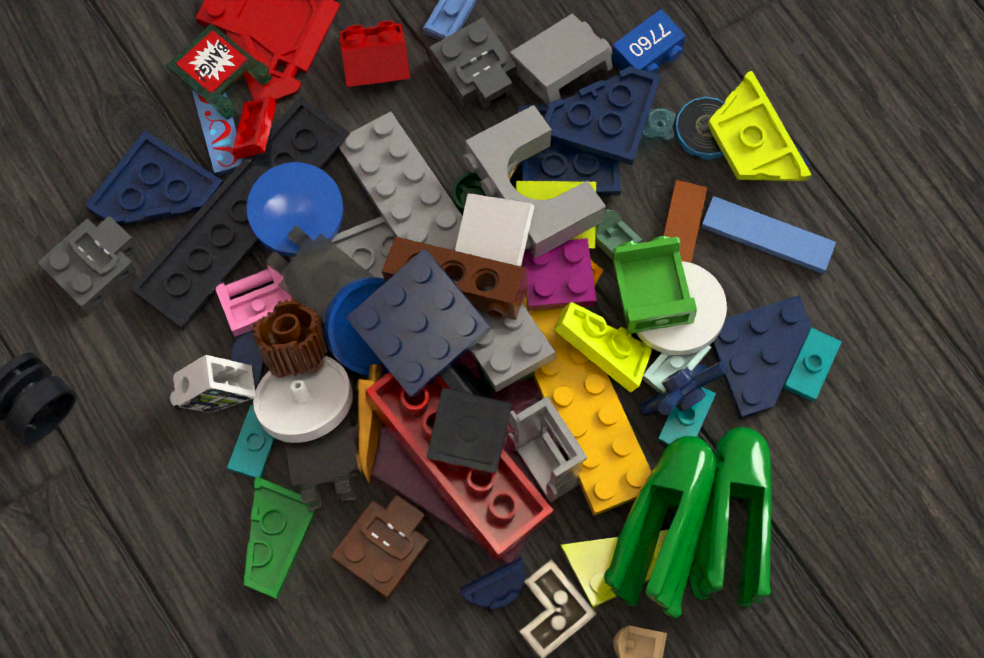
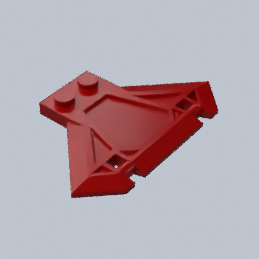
M204 0L196 16V21L199 25L226 34L231 46L247 58L249 63L241 70L254 100L271 96L277 101L298 93L302 83L294 79L297 71L308 72L338 12L340 4L334 0ZM280 65L285 66L282 73L277 71Z

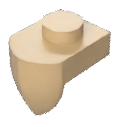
M627 625L621 628L613 638L615 654L618 658H663L667 633Z

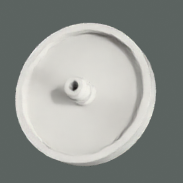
M682 261L690 298L694 297L697 307L694 323L636 333L646 345L656 351L669 355H688L709 346L719 335L727 311L726 297L716 278L704 268Z
M326 356L322 358L324 362L323 367L315 373L304 371L302 375L297 373L296 376L291 374L289 377L277 378L269 371L258 384L255 391L256 398L253 401L255 414L263 429L278 440L299 443L322 437L337 427L347 415L353 399L351 382L341 364Z

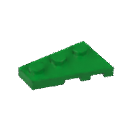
M255 476V494L251 512V530L243 585L277 600L320 504L316 500Z

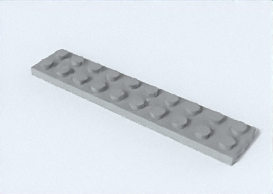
M389 112L350 132L346 141L339 147V152L394 236L455 251L463 216L393 113ZM455 278L452 280L456 283L461 279ZM487 286L482 288L481 291H489L494 287ZM523 304L516 320L507 317L497 319L486 312L479 311L493 329L469 351L496 392L556 359L554 349Z

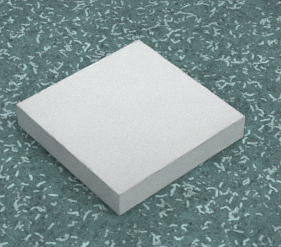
M468 193L455 251L521 266L534 205L527 202Z

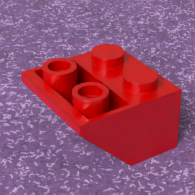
M382 21L377 23L375 27L364 28L363 25H351L346 27L345 31H339L347 87L410 79L406 42L401 23L395 24L394 21Z

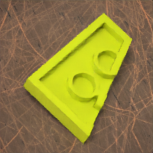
M573 302L565 306L554 330L630 393L638 388L652 348L643 341L631 337L627 329L620 327L617 330L608 326L603 317Z
M669 530L660 531L645 582L650 580ZM619 537L563 544L560 546L592 609L617 597L610 590L611 587L605 583L604 575L610 567Z

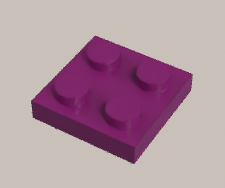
M588 238L569 240L536 259L529 249L524 251L522 265L526 268L529 283L526 291L528 311L564 308L570 302L579 306L595 305L596 295Z

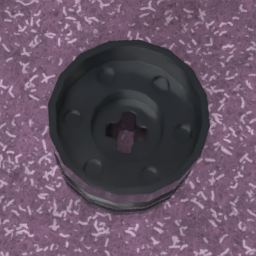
M34 353L21 354L0 368V421H6L5 427L24 445L33 444L51 433L70 413L76 402L77 395L58 376H51L52 370L46 364H42L43 362Z

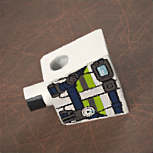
M205 355L174 374L175 391L170 395L171 403L177 410L187 408L208 413L256 398L252 365Z

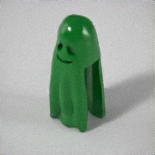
M736 427L726 431L715 448L714 455L717 464L715 477L693 562L690 581L695 598L700 600H706L709 598V593H717L723 588L728 536L729 497L748 500L738 606L749 608L752 603H761V598L767 597L771 593V457L768 443L764 437L751 428Z
M683 436L675 439L665 448L659 458L658 465L652 470L642 486L620 532L610 567L606 570L604 578L605 583L611 587L610 590L616 596L623 598L624 603L629 606L636 607L654 556L662 524L669 506L677 507L678 510L661 547L646 588V595L662 607L661 611L666 616L673 618L681 616L683 593L694 562L717 465L712 448L699 437Z

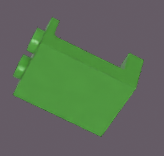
M659 236L649 242L637 243L629 241L613 248L612 264L628 334L694 323L697 307L694 297L690 298L680 256L681 242L679 237Z

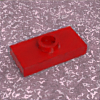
M271 96L244 103L232 153L237 159L265 153L277 105Z

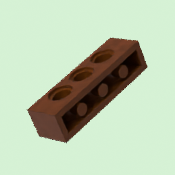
M395 236L382 269L385 282L425 248L451 279H461L455 284L477 310L486 312L497 319H504L506 317L517 319L529 285L525 267ZM487 286L494 287L489 291H481L482 288Z

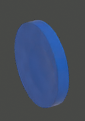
M300 162L284 163L269 169L254 183L247 199V217L255 237L270 251L289 257L307 256L326 247L337 235L343 220L342 196L335 181L320 168Z
M363 277L345 285L331 300L324 319V335L331 354L340 364L359 374L368 375L370 364L382 365V374L390 372L346 318L385 283L384 278Z

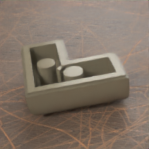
M552 559L524 581L546 610L519 633L538 658H545L591 620L596 613Z

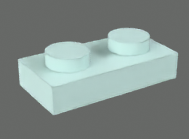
M707 346L696 353L688 355L662 353L644 373L642 380L657 392L662 393L666 391L661 383L665 378L685 366H688L690 371H692L710 351L711 347Z

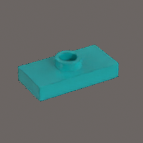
M811 327L783 388L814 402L842 341Z
M701 387L706 394L701 401L681 412L676 406L670 412L657 442L668 446L675 439L683 436L697 437L716 393Z
M250 405L227 469L255 479V476L262 478L276 438L269 435L263 429L255 414L253 405Z

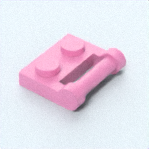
M277 262L267 265L268 269L228 285L221 283L215 288L234 337L251 331L254 328L253 323L259 319L262 320V317H267L268 312L272 313L278 301L283 303L285 299H288V301L292 300ZM274 281V283L271 285L255 290L233 300L230 299V297L236 296L258 286Z

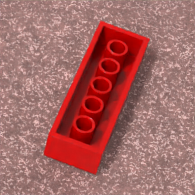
M391 372L387 373L365 390L366 402L495 561L500 559L550 518L554 510L503 448L497 474L428 459L427 454L442 388H450L438 376L413 398L409 396Z

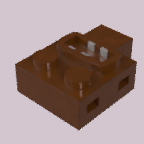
M398 495L394 497L386 509L372 500L332 553L331 558L335 563L389 601L429 546V540L417 532L426 520L425 514Z

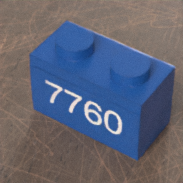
M660 9L613 44L611 60L621 71L631 66L657 74L660 66L667 61L672 63L681 56L684 51L683 45L686 35Z

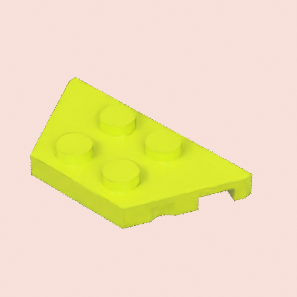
M753 71L748 72L735 91H732L727 97L723 106L710 118L707 125L737 180H808L811 176L809 169Z

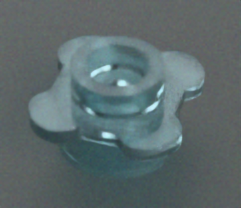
M664 108L651 109L647 119V127L643 131L644 135L649 139L654 137H663L665 140L673 139L675 136L673 124L676 121V114ZM661 122L663 126L659 127L657 123Z

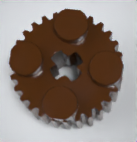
M285 299L283 303L278 301L272 313L268 312L267 317H262V320L259 319L253 323L252 335L266 367L275 377H289L291 374L296 376L297 373L302 375L304 371L315 373L323 367L324 362L322 358H325V353L328 352L324 327L318 312H315L313 308L310 309V306L304 307V304L300 305L295 299L291 301Z

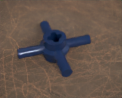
M720 361L709 368L699 364L692 371H690L688 366L677 370L661 382L666 391L641 403V411L644 415H649L659 410L661 414L668 415L676 406L680 412L692 407L706 396L701 387L728 374L726 364Z

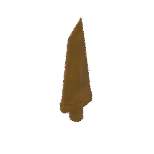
M378 364L369 365L368 380L358 379L356 387L358 390V462L368 483L383 422L366 402L365 390L382 378L383 366Z

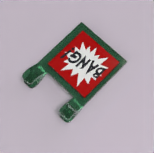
M210 24L166 65L168 70L206 100L226 120L230 119L236 112L232 108V102L223 94L247 71L261 85H266L272 79L269 69L264 63L254 59L213 24Z

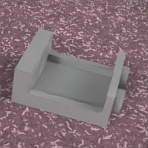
M573 14L510 52L512 59L517 65V76L548 106L550 103L560 99L559 89L596 65L599 64L605 71L613 68L611 61L613 52L609 43L604 38L600 39L597 37L587 22H581Z

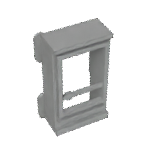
M548 396L517 415L513 410L509 412V421L515 433L514 436L511 432L507 434V442L513 451L518 452L549 502L551 503L579 485L577 480L583 461L587 460V456ZM548 427L554 434V436L556 437V439L558 440V442L560 443V445L562 446L570 460H565L560 450L548 434Z

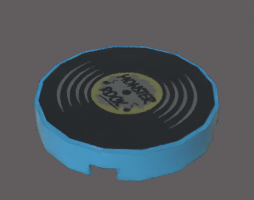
M702 97L693 99L683 106L677 116L675 134L679 145L685 152L692 156L693 154L700 156V159L706 160L723 156L707 125L710 118L725 102L717 98Z

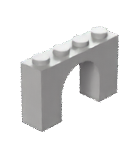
M534 105L465 140L466 154L463 156L464 162L471 173L476 172L480 177L481 187L486 196L527 202L534 205L525 250L529 249L535 259L603 222L606 206L588 180L555 198L547 200L528 198L520 194L511 185L508 175L518 163L550 147L551 128Z

